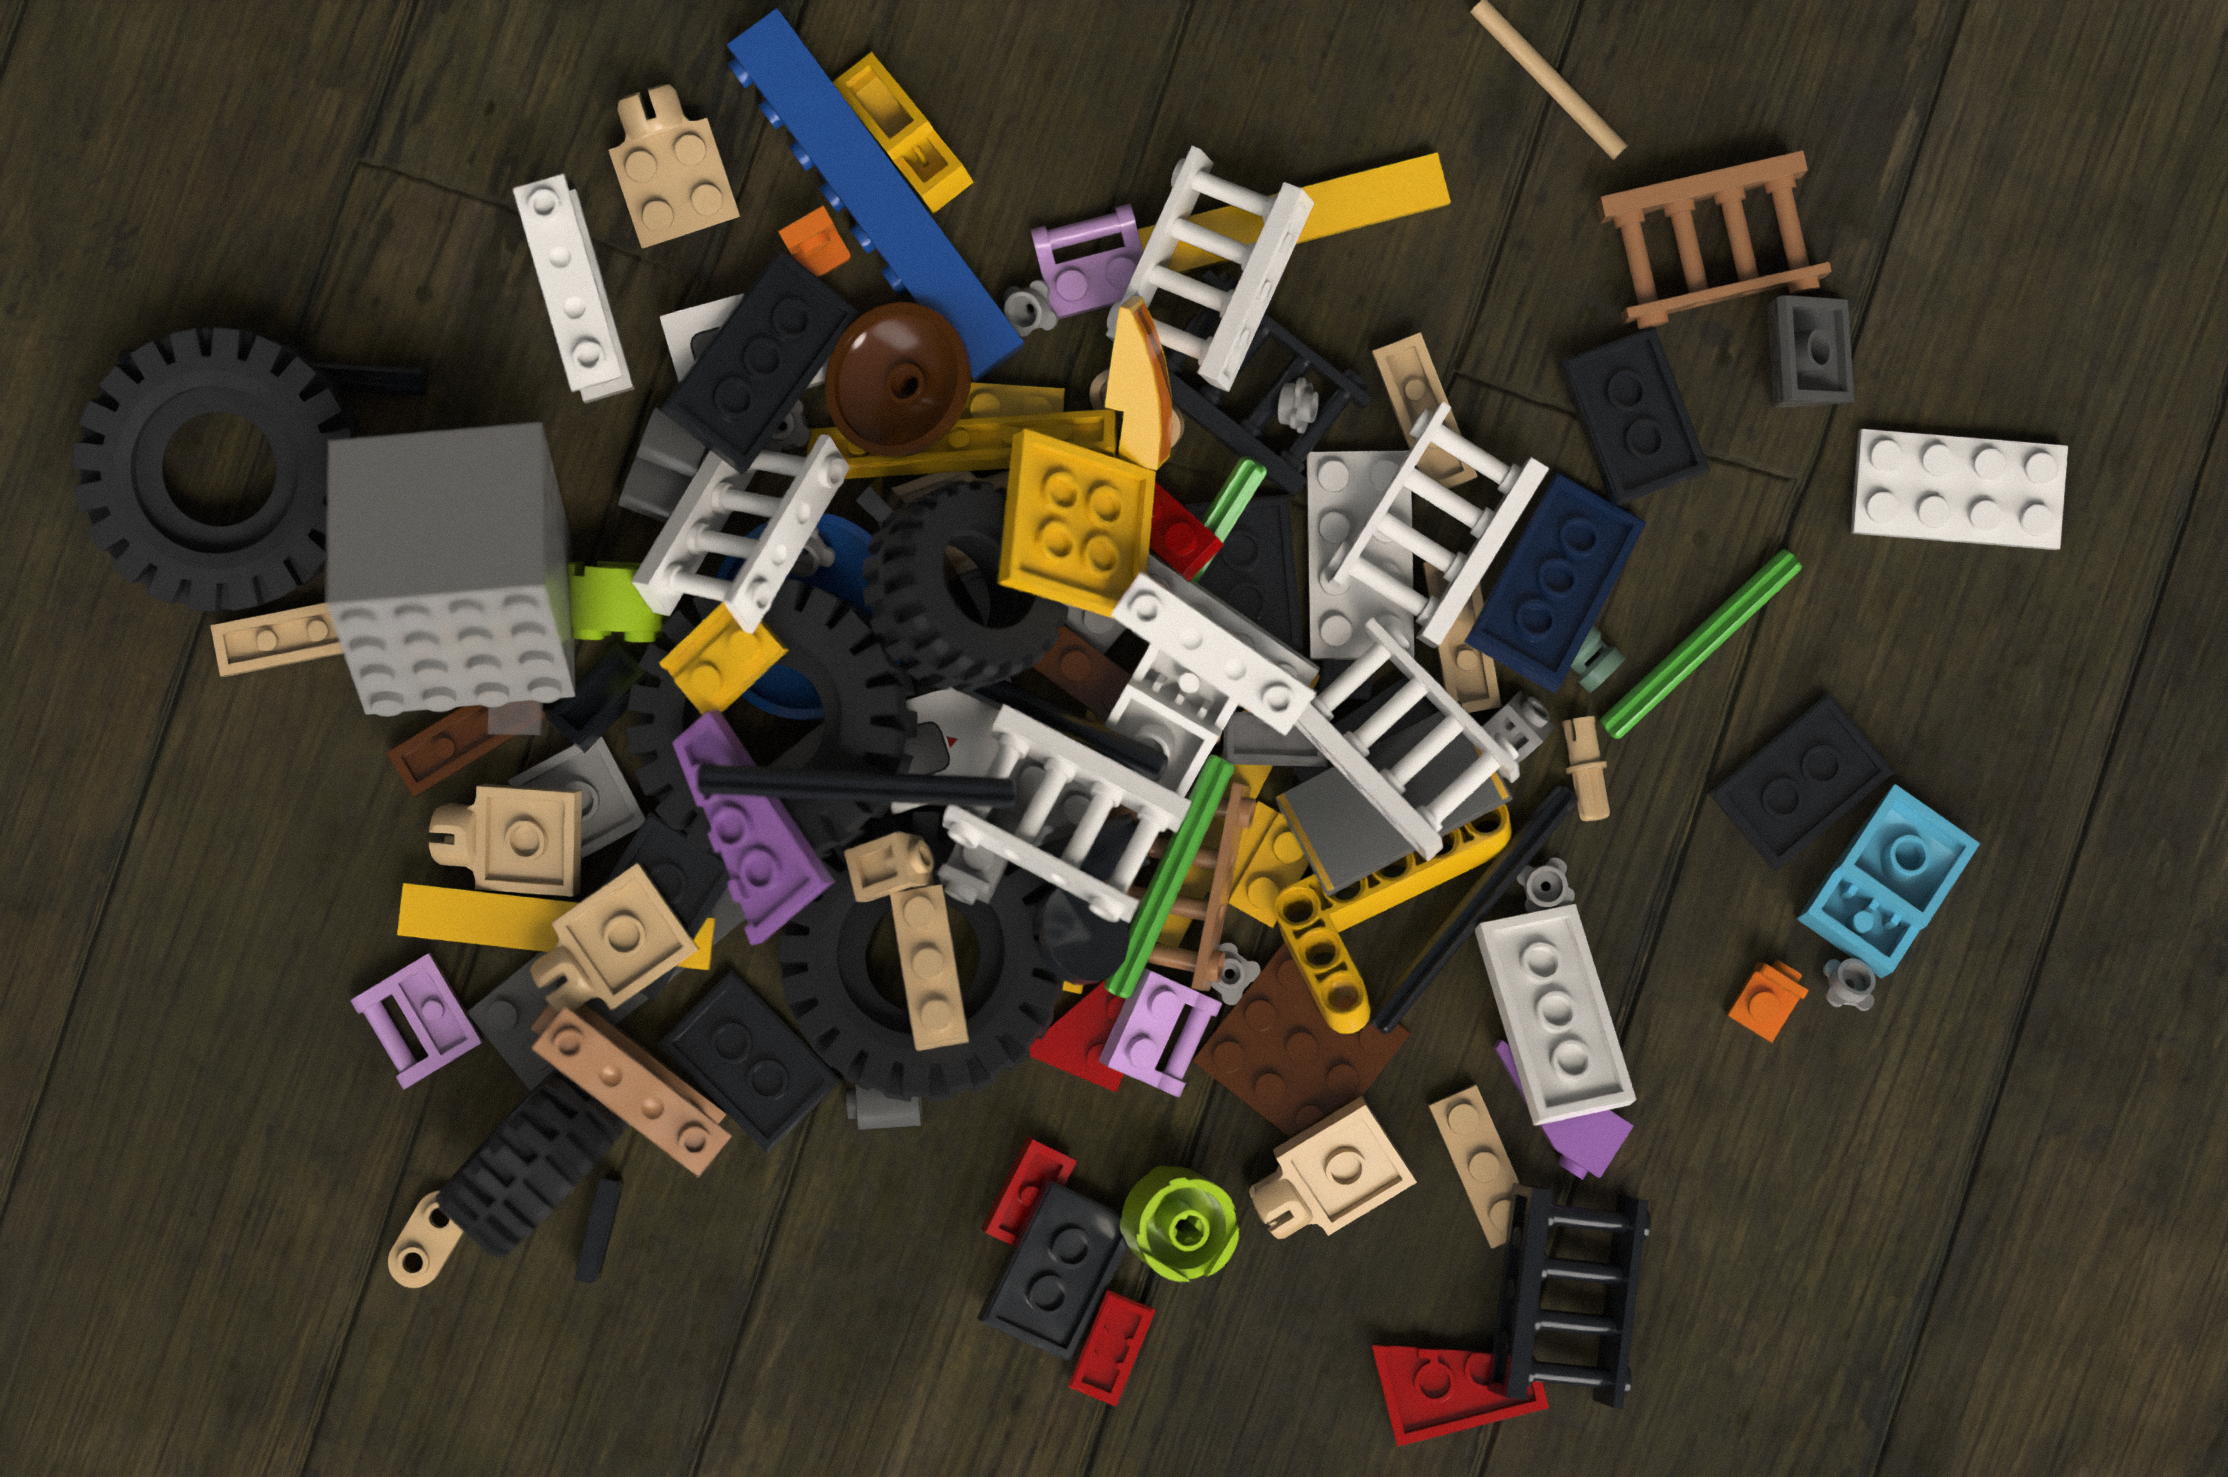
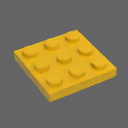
M1028 429L1014 433L998 583L1113 618L1111 613L1139 573L1143 571L1147 574L1156 471Z

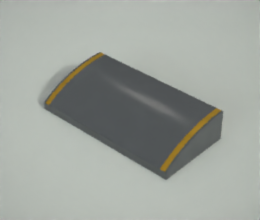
M1458 701L1457 703L1464 709L1461 702ZM1439 711L1368 748L1370 754L1365 759L1378 773L1383 768L1390 770L1440 724L1446 716ZM1461 732L1404 785L1406 791L1401 796L1415 810L1420 805L1427 807L1471 766L1482 753ZM1335 766L1275 797L1282 816L1327 897L1416 851ZM1498 769L1440 822L1442 829L1437 833L1441 837L1513 800Z

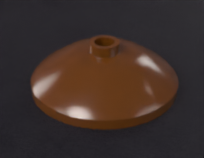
M897 302L882 305L868 311L855 320L841 335L828 362L825 377V395L833 422L849 442L877 456L900 458L925 451L949 433L965 408L972 377L967 346L959 331L946 317L926 306L909 302ZM914 380H917L918 388L916 392L909 395V385Z

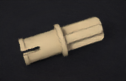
M1595 716L1574 718L1573 721L1566 720L1562 722L1570 767L1566 768V773L1573 776L1575 793L1578 798L1579 816L1582 821L1601 820L1610 814L1602 770L1607 767V761H1601Z

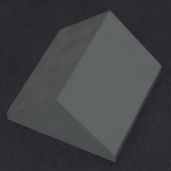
M1789 295L1776 297L1767 305L1773 408L1854 403L1848 300Z

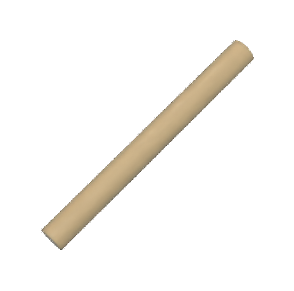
M1481 0L1470 11L1613 160L1628 147L1620 136L1488 0Z

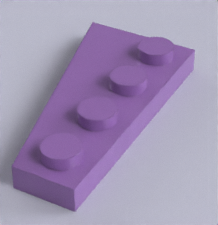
M719 710L707 711L672 743L696 805L703 806L710 823L711 831L708 832V836L715 853L721 852L731 880L727 882L734 903L740 902L749 924L744 929L750 944H759L818 896L834 880L778 797L713 795L698 792L697 772L702 764L756 766Z

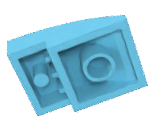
M1894 784L1845 847L1797 917V920L1851 958L1866 963L1875 975L1883 978L1895 970L1919 931L1928 925L1980 843Z

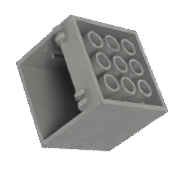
M542 422L328 441L327 606L365 714L394 716L403 711L426 709L444 712L460 706L483 705L486 707H499L507 702L534 700L548 703L559 698L575 697L573 628H571L568 563L572 562V536Z

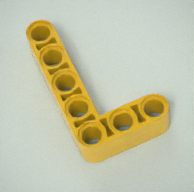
M1505 804L1441 837L1442 843L1453 846L1446 854L1435 855L1427 862L1416 850L1347 886L1359 890L1358 894L1352 899L1340 900L1335 897L1337 892L1327 897L1315 874L1286 887L1279 893L1275 899L1274 910L1281 935L1325 1021L1331 1029L1345 1034L1357 1032L1366 1025L1371 1012L1364 982L1338 933L1498 857L1512 839L1510 817ZM1485 821H1494L1500 824L1497 829L1488 833L1479 832L1475 829L1480 823ZM1399 865L1406 868L1404 873L1392 878L1382 875L1383 871L1389 866ZM1302 909L1312 912L1311 916L1303 922L1298 923L1288 920L1295 911ZM1327 952L1335 955L1333 960L1326 965L1318 966L1310 963L1312 958L1319 953ZM1345 995L1358 999L1353 1006L1347 1009H1337L1332 1006L1335 1000Z

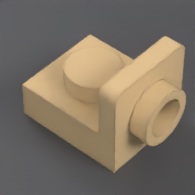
M896 832L844 851L856 901L869 902L909 887L923 888L934 885L931 871L934 866L933 856L921 835Z

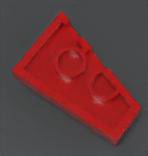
M1371 1343L1397 1447L1549 1408L1542 1382H1533L1528 1386L1526 1400L1506 1398L1488 1391L1492 1352Z

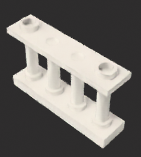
M1191 146L1186 159L1182 158L1173 171L1171 186L1173 188L1122 300H1117L1109 312L1107 318V328L1109 329L1106 336L1114 342L1119 307L1132 295L1143 297L1148 308L1157 287L1220 312L1222 320L1214 337H1209L1207 340L1156 319H1153L1161 345L1198 359L1200 366L1198 373L1210 385L1229 392L1314 202L1303 189L1286 182L1283 183L1279 194H1274L1270 198L1209 174L1214 163L1201 149ZM1200 193L1263 217L1265 225L1257 242L1247 245L1188 221ZM1181 240L1241 264L1243 274L1236 289H1231L1227 293L1168 269L1167 265L1178 241Z
M564 174L513 188L571 391L580 390L583 402L589 403L635 389L577 190L569 191Z
M1444 402L1439 404L1434 412L1424 408L1409 432V435L1416 438V441L1352 544L1343 540L1327 565L1328 568L1335 571L1328 581L1332 586L1337 588L1342 585L1349 574L1417 616L1415 622L1423 627L1416 638L1432 648H1436L1442 643L1549 469L1532 457L1526 460L1521 467L1515 463L1510 467L1441 423L1450 411L1451 406ZM1430 442L1499 484L1497 490L1504 493L1494 511L1487 507L1482 511L1414 468ZM1402 486H1405L1472 528L1470 534L1477 539L1467 555L1460 551L1456 555L1387 512ZM1375 530L1444 572L1442 578L1450 583L1440 599L1432 595L1427 599L1360 557Z
M823 434L820 435L807 458L762 450L747 472L742 475L712 451H709L631 582L654 613L670 616L684 593L723 601L744 632L753 634L762 617L769 610L772 600L834 494L842 485L850 469L849 465L831 437ZM757 470L795 477L783 499L745 491ZM733 511L771 518L759 540L720 533ZM708 552L747 559L734 582L695 574Z
M1149 550L1147 574L1143 571L1139 573L1111 613V616L1286 736L1316 694V691L1309 687V685L1318 674L1320 667L1194 580L1185 581L1166 562Z
M1372 617L1365 623L1367 637L1374 644L1320 695L1312 698L1294 725L1428 862L1443 848L1441 836L1437 833L1442 829L1440 822L1497 769L1513 783L1519 777V767L1515 762L1519 754L1499 733L1491 738L1406 652L1410 644L1392 624L1388 623L1383 628ZM1390 659L1410 681L1354 733L1347 731L1342 736L1329 723L1334 717L1331 712ZM1426 696L1446 718L1390 770L1383 768L1378 773L1365 759L1370 754L1368 748L1421 698ZM1462 732L1482 755L1427 807L1420 805L1415 810L1401 796L1406 791L1404 785Z
M1004 704L994 721L991 737L998 740L997 745L1000 749L985 777L1008 778L1018 758L1024 759L1027 755L1045 764L1044 770L1047 773L1013 835L985 821L992 807L968 806L967 810L964 811L957 806L949 805L945 812L942 826L949 829L948 835L958 843L969 848H976L977 845H980L1090 902L1089 908L1098 916L1112 922H1117L1120 918L1130 923L1139 901L1126 895L1158 832H1164L1168 828L1177 833L1192 801ZM1072 780H1075L1092 789L1090 793L1093 799L1059 860L1037 849L1032 844L1065 782L1071 783ZM1122 804L1139 813L1137 818L1140 820V823L1110 880L1105 884L1080 871L1079 868L1111 808Z

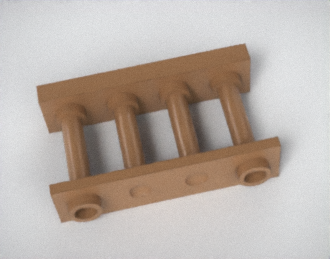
M1804 151L1601 196L1596 202L1600 224L1613 221L1615 229H1621L1638 302L1637 306L1628 307L1621 313L1623 324L1637 321L1638 329H1645L1669 322L1667 314L1787 286L1790 295L1820 288L1818 279L1825 278L1832 272L1830 262L1810 266L1792 189L1797 187L1795 179L1801 178L1808 171ZM1759 187H1765L1766 194H1772L1789 271L1759 277L1742 205V200L1746 199L1745 191ZM1714 198L1716 206L1721 205L1739 282L1709 289L1691 212L1696 210L1694 202ZM1664 209L1665 217H1671L1689 294L1658 300L1641 223L1645 222V213Z
M1232 784L1230 798L1222 797L1214 814V817L1225 819L1220 848L1214 849L1200 846L1191 864L1215 870L1209 901L1177 895L1169 913L1205 921L1199 952L1155 943L1147 963L1194 972L1192 989L1210 991L1212 981H1220L1224 968L1225 952L1218 951L1242 830L1243 828L1250 829L1256 808V799L1249 797L1251 787L1243 784ZM1188 790L1184 798L1188 799L1192 791ZM1119 804L1118 807H1113L1110 820L1131 813L1137 827L1140 823V820L1137 818L1139 813L1122 804ZM1156 837L1148 851L1150 857L1161 859L1169 839ZM1110 879L1105 880V881H1102V882L1105 883V884H1107ZM1133 880L1126 895L1139 901L1137 906L1139 908L1147 888L1135 886V881Z
M547 1003L530 1024V1029L539 1035L531 1046L535 1052L699 1177L731 1138L732 1134L719 1125L726 1116V1112L716 1102L588 1003L583 1004L574 1011L564 1005L559 1012Z

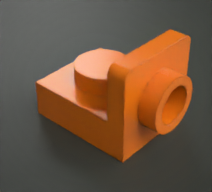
M824 206L819 207L778 231L792 257L818 278L851 259L850 252Z
M1776 959L1772 966L1758 962L1725 1015L1772 1043L1798 1000L1804 999L1809 990L1798 984L1802 975Z

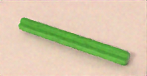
M1787 549L1780 550L1601 717L1600 724L1604 730L1614 739L1622 738L1801 570L1802 566L1799 560Z
M1216 755L1207 757L1188 800L1192 801L1177 833L1173 831L1128 930L1130 942L1126 960L1118 971L1108 977L1104 983V988L1110 993L1121 998L1132 996L1234 772V765L1231 762Z

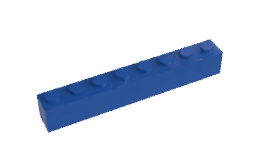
M776 8L728 43L729 51L734 57L727 63L728 67L744 88L753 83L763 96L764 100L758 104V107L773 128L777 130L782 125L786 127L795 140L788 148L805 171L814 166L826 183L820 186L819 190L836 213L845 207L854 219L856 225L849 230L863 250L869 254L876 249L887 266L880 270V272L894 292L899 296L904 291H907L916 304L926 306L940 313L959 331L969 352L972 381L977 383L1025 347L1022 338L780 11Z

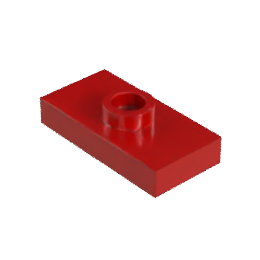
M1107 1289L1068 1387L1117 1406L1156 1309Z

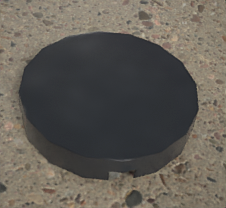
M1057 886L1047 891L1039 901L1033 919L1034 936L1039 935V942L1042 948L1038 949L1043 962L1057 977L1073 985L1097 983L1114 975L1126 960L1130 942L1128 923L1120 918L1117 922H1112L1098 916L1089 908L1090 902Z

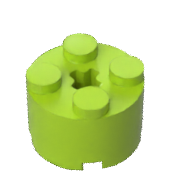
M584 561L568 563L571 628H573L574 639L602 640L604 636H611L612 631L624 632V641L656 642V638H663L661 627L671 618V615L654 613L631 582L642 563L597 561V567L584 566Z
M1158 1166L1152 1169L1149 1174L1136 1183L1128 1194L1120 1220V1231L1131 1251L1161 1276L1177 1282H1187L1204 1275L1208 1277L1218 1272L1231 1258L1239 1238V1226L1236 1224L1235 1207L1231 1198L1220 1187L1201 1174L1184 1167ZM1179 1219H1184L1186 1222L1181 1229L1175 1227Z

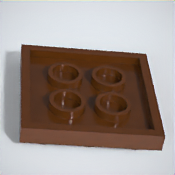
M1284 941L1192 1061L1290 1138H1293L1363 1096L1411 1033L1397 1024L1391 1033L1385 1035L1377 1031L1369 1022L1359 1031L1350 1034L1339 1033L1331 1029L1325 1021ZM1312 958V960L1310 961V963L1314 965L1322 966V964L1314 958ZM1345 995L1335 1000L1332 1006L1337 1009H1347L1353 1006L1358 999ZM1369 1002L1370 1009L1372 1010L1375 1005Z

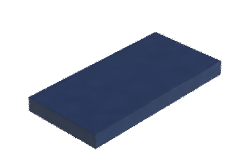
M1556 472L1464 643L1551 692L1556 693L1647 522L1619 506L1613 508L1611 502Z

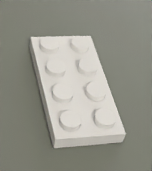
M1861 429L1858 431L1851 533L2058 550L2061 545L2068 446Z
M1409 451L1310 452L1306 457L1308 479L1307 527L1310 660L1358 659L1374 644L1367 637L1365 623L1372 617L1383 628L1388 623L1392 624L1409 642L1410 647L1406 649V652L1414 658V615L1349 574L1342 585L1337 588L1332 586L1328 581L1335 571L1327 567L1343 540L1352 544ZM1402 486L1387 512L1412 527L1411 490ZM1375 530L1360 557L1413 589L1412 552Z
M1576 904L1480 923L1474 929L1533 1125L1536 1126L1631 1105L1636 1100V1096Z

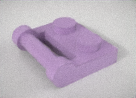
M1130 203L1115 207V213L1049 230L1046 229L1045 225L1030 229L1043 281L1050 288L1049 302L1052 310L1057 313L1058 319L1112 306L1117 300H1122L1143 254ZM1120 232L1122 234L1125 247L1055 264L1052 253L1054 249Z
M432 953L426 954L351 1000L357 1013H364L400 1073L396 1078L403 1090L484 1042ZM391 995L395 998L429 1055L418 1063L381 1002Z
M1144 968L1132 996L1125 1000L1098 1062L1180 1098L1186 1085L1182 1081L1211 1015L1217 1017L1222 1002ZM1184 1004H1188L1193 1008L1163 1072L1156 1070L1157 1063Z

